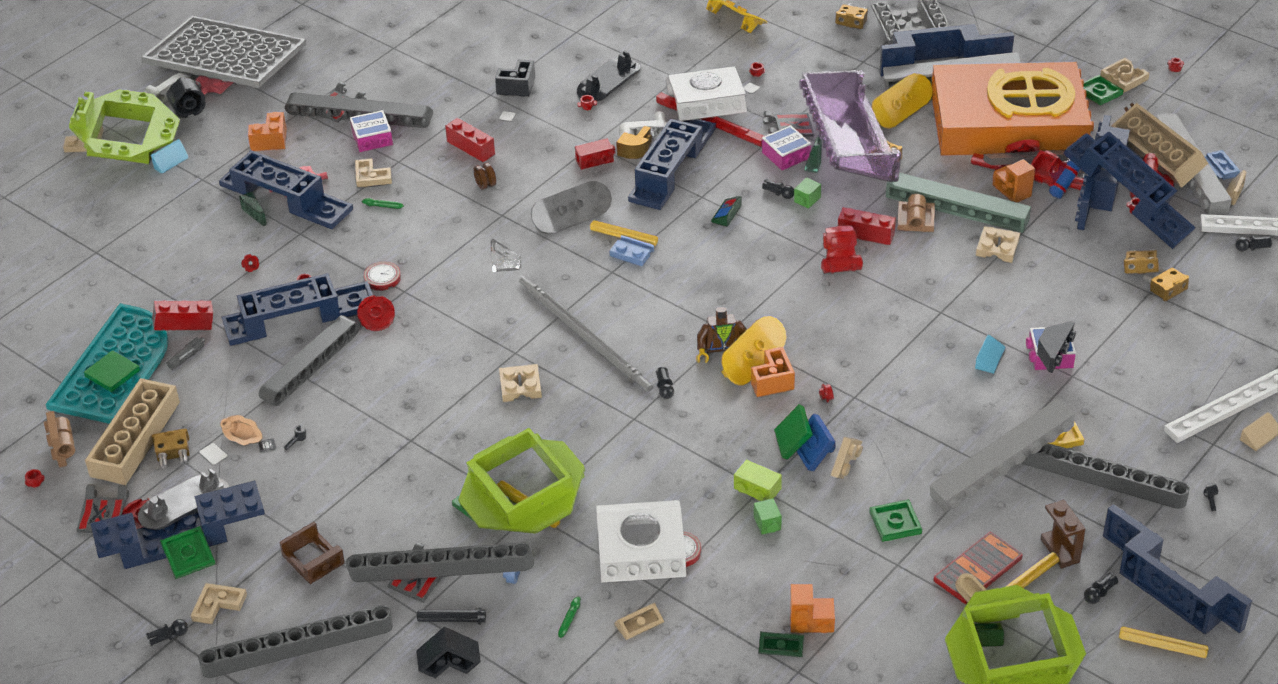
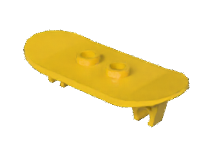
M708 0L706 9L714 14L723 5L742 14L744 19L741 29L750 34L758 24L762 25L768 22L758 16L746 13L747 10L739 5L737 8L734 7L735 3L730 0Z
M919 73L906 76L873 100V115L871 118L884 128L891 129L931 100L932 86L926 76Z
M764 316L756 320L723 353V370L721 373L724 377L729 378L732 383L738 386H743L750 382L751 367L764 365V350L784 347L787 337L783 324L772 316Z

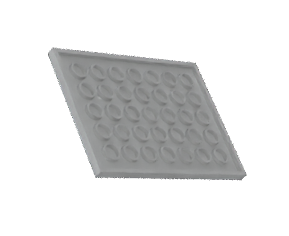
M192 15L141 58L142 63L149 64L150 66H160L165 69H174L179 72H188L193 75H202L225 82L230 81L239 85L244 84L253 88H260L306 46V39Z

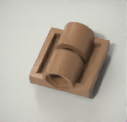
M920 194L911 195L908 198V202L899 201L897 230L934 232L935 203H926L925 197Z
M54 411L46 412L47 421H44L46 433H50L46 435L48 446L53 447L50 449L53 461L57 460L59 468L67 466L66 458L73 456L75 453L70 421L65 417L56 418Z

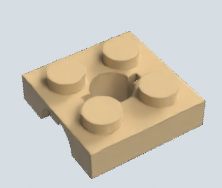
M1126 58L1102 69L1100 74L1103 78L1122 88L1124 93L1149 80V72L1144 69H1134L1132 62Z
M984 226L976 249V256L986 258V256L996 255L1002 261L1012 263L1020 240V233ZM999 237H1001L1000 245H998Z
M538 364L499 368L503 402L514 401L520 395L531 397V399L542 398ZM518 375H521L522 386H519Z

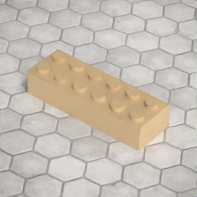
M1138 103L1111 125V127L1129 129L1128 146L1143 158L1148 153H1154L1158 158L1159 166L1157 169L1163 174L1169 175L1173 182L1181 188L1208 165L1207 160L1199 149Z
M140 378L85 459L90 477L123 485L128 483L153 444L151 436L162 431L180 403L175 385Z

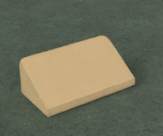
M1245 170L1233 178L1228 185L1226 191L1232 199L1231 205L1236 204L1242 191L1247 173Z
M1267 412L1242 430L1240 441L1257 451L1278 436V423Z
M652 603L618 619L614 624L623 637L628 640L664 623V620L656 604Z

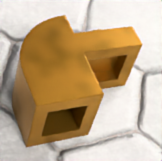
M644 126L637 136L624 132L616 142L617 156L627 159L643 158L652 142L650 127Z

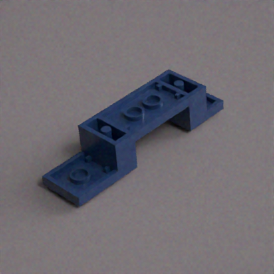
M975 24L893 32V44L881 45L880 75L884 76V67L914 64V61L948 57L962 59L1013 53L1014 34L1013 32L980 35Z
M1104 115L1103 122L1099 121L1095 140L1097 141L1109 131L1124 145L1128 146L1130 130L1110 127L1111 116ZM1098 170L1091 177L1086 174L1084 176L1080 191L1081 197L1078 198L1077 207L1080 211H1077L1075 221L1078 222L1077 229L1085 230L1090 208L1112 212L1119 181L1106 170Z
M670 119L634 169L635 187L628 195V202L661 210L675 190V171L686 156L696 159L715 131L716 123L701 119L687 121Z
M1108 131L1097 141L1086 133L1064 151L1063 154L1089 177L1103 167L1140 199L1132 214L1170 248L1174 249L1195 230L1196 227L1168 204L1178 190L1111 132Z
M252 150L233 165L229 172L219 180L221 187L247 197L259 186L287 197L289 213L329 229H334L353 210V204L324 193L321 176Z
M329 273L236 295L240 312L221 316L229 345L233 346L267 337L264 320L316 307L322 323L334 321L339 316L351 317L357 315L358 306L361 301L373 294L368 281L334 289Z
M256 481L194 496L198 513L188 515L163 529L153 530L145 527L137 529L133 513L91 523L98 558L120 553L124 569L166 559L160 540L201 526L209 547L226 543L228 540L224 525L265 514Z
M1114 504L1107 509L1103 537L1123 551L1119 572L1122 576L1205 635L1221 621L1238 633L1245 629L1252 604L1251 599L1218 576H1215L1201 589H1198L1193 583L1188 582L1176 571L1171 570L1160 562L1164 541L1162 537Z

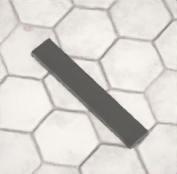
M1050 150L1061 161L1070 160L1063 154L1065 150ZM1039 151L984 154L983 160L990 165L1014 164L1023 159L1028 163H1032Z

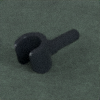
M297 425L294 428V436L284 446V449L288 450L295 442L305 440L306 428L301 431V426Z
M1215 483L1207 484L1203 494L1205 497H1208L1211 511H1216L1214 495L1218 494V487Z

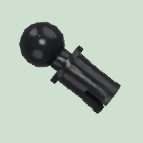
M767 178L764 180L766 184H762V189L771 191L777 196L782 194L785 199L794 197V188L790 185L784 186L782 182L777 183Z
M1250 236L1249 240L1245 237H1240L1235 242L1237 250L1242 252L1248 250L1249 247L1251 251H1254L1257 248H1271L1272 246L1270 236L1257 238Z
M659 367L656 370L659 394L664 399H670L674 395L673 382L669 378L668 369L666 367Z
M1109 572L1099 582L1095 581L1092 587L1084 591L1085 601L1089 604L1099 602L1101 597L1107 595L1108 590L1118 584L1117 576L1115 575L1110 579L1114 574Z
M177 619L173 621L170 627L164 624V627L146 633L150 646L167 639L172 640L171 635L183 636L188 631V624L183 619Z

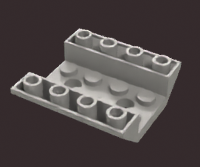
M918 0L917 8L891 11L887 1L871 4L889 44H893V32L950 26L937 0Z

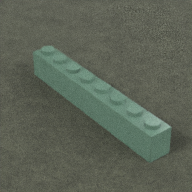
M893 171L886 183L887 198L908 202V198L911 195L920 194L925 197L926 203H935L936 211L1023 233L1030 220L1031 206L896 171Z

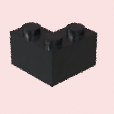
M518 59L515 69L498 68L495 76L496 94L529 97L535 80L534 60Z
M445 626L416 650L418 671L435 679L449 667L467 674L481 663L478 641Z

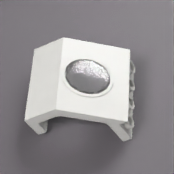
M735 66L668 75L666 78L667 93L675 97L679 121L747 112L745 91Z
M679 500L596 506L601 583L686 577V556Z

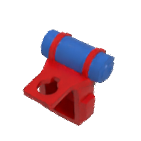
M1040 150L1030 164L1035 168L1034 181L1050 186V194L1059 199L1067 192L1068 187L1080 171V168L1072 161L1063 162L1056 154L1047 150Z

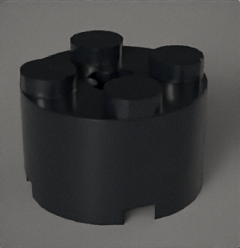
M178 78L166 93L169 103L180 117L189 118L188 116L192 114L196 116L205 108V95L197 82L192 79Z

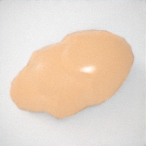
M234 415L220 422L224 435L229 440L247 446L259 443L263 439L261 430L257 427L256 422L251 419Z

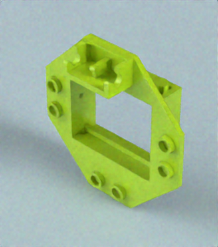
M118 89L95 99L93 92L85 91L84 96L88 99L85 100L82 97H78V102L69 122V129L84 143L87 156L149 164L154 150L169 145L174 141L180 119L154 94ZM105 116L150 122L142 145L97 139Z
M527 428L475 454L473 459L466 462L468 473L458 500L479 528L536 534L572 513L581 480L585 478V466L564 441L541 439L538 433L535 434L530 428ZM532 448L558 478V481L513 506L487 472Z
M1018 585L975 592L945 637V643L956 678L965 684H1069L1086 656V651L1073 615L1055 606L1050 593L1033 594ZM1042 610L1059 657L989 669L974 622H997L1019 618L1020 614Z

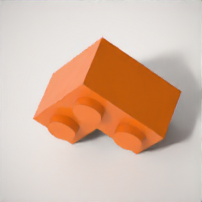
M284 112L267 113L265 124L256 123L249 125L248 139L252 151L285 149L287 127Z
M1024 159L1014 164H1009L994 171L992 185L1009 200L1018 203L1032 196L1035 168Z
M783 347L764 350V365L751 367V385L756 397L794 390L795 372Z
M791 584V633L834 632V598H813V584Z

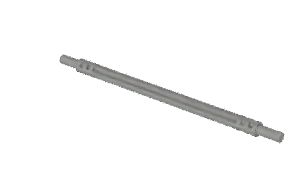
M524 276L520 278L519 282L529 290L531 295L629 379L641 385L648 392L653 389V385L642 377V373L537 284L530 282Z

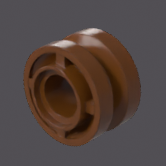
M489 162L484 163L482 167L480 165L474 166V179L481 190L487 189L488 185L490 187L496 186L495 171Z

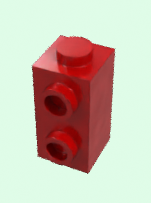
M608 138L575 146V160L581 170L614 162L616 150Z

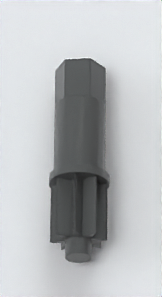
M203 337L194 338L166 362L167 366L173 370L178 365H181L204 347L205 339Z

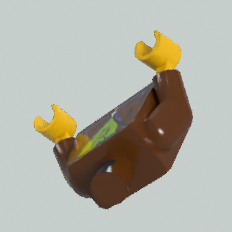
M716 308V316L708 317L706 323L697 334V350H699V354L696 356L698 363H700L701 355L705 357V363L709 361L707 353L726 351L747 330L740 320L735 319L733 314H727V308Z

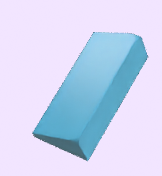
M179 139L151 155L154 169L160 173L168 171L189 158Z
M987 335L976 358L975 369L994 374L1006 347L992 336Z

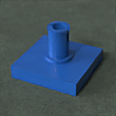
M813 414L808 420L812 436L796 451L807 470L813 472L827 453H833L836 448V441L821 417L817 414Z

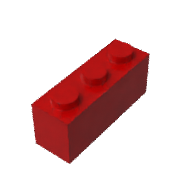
M458 117L445 125L448 143L481 162H485L495 155L494 138Z
M842 208L838 217V226H852L856 231L857 239L891 245L895 235L896 217L852 208Z
M205 300L154 301L152 316L154 330H212V302Z

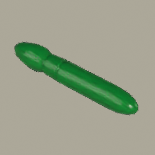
M365 198L361 201L368 206L394 209L404 207L402 203L395 201L374 200L372 198Z
M579 596L575 597L570 603V608L558 631V637L560 638L564 637L580 607L581 598Z

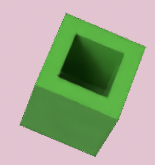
M807 177L794 188V202L808 209L821 198V183Z
M774 498L754 503V519L761 534L781 530L782 515Z

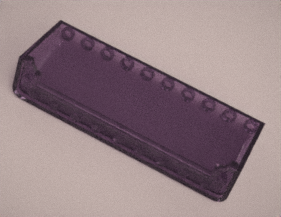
M863 70L802 73L799 87L802 90L803 98H806V105L809 106V113L812 114L813 122L816 123L819 137L823 140V148H826V155L830 157V165L835 170L887 182H898L901 152L899 149H893L891 152L865 94L866 85L862 84Z

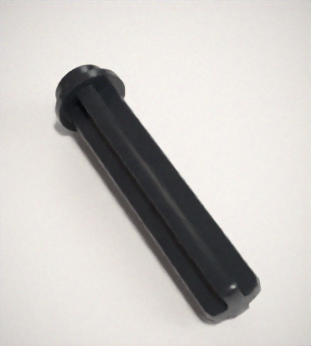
M481 607L478 610H418L417 621L478 622V625H481V623L486 622V610H482Z

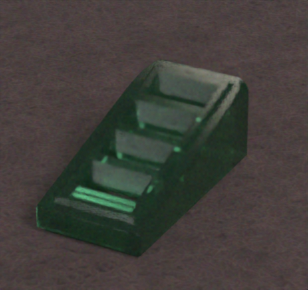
M820 134L816 137L804 171L817 173L822 161V135Z
M249 192L240 195L239 200L242 210L262 226H266L265 212L254 194Z

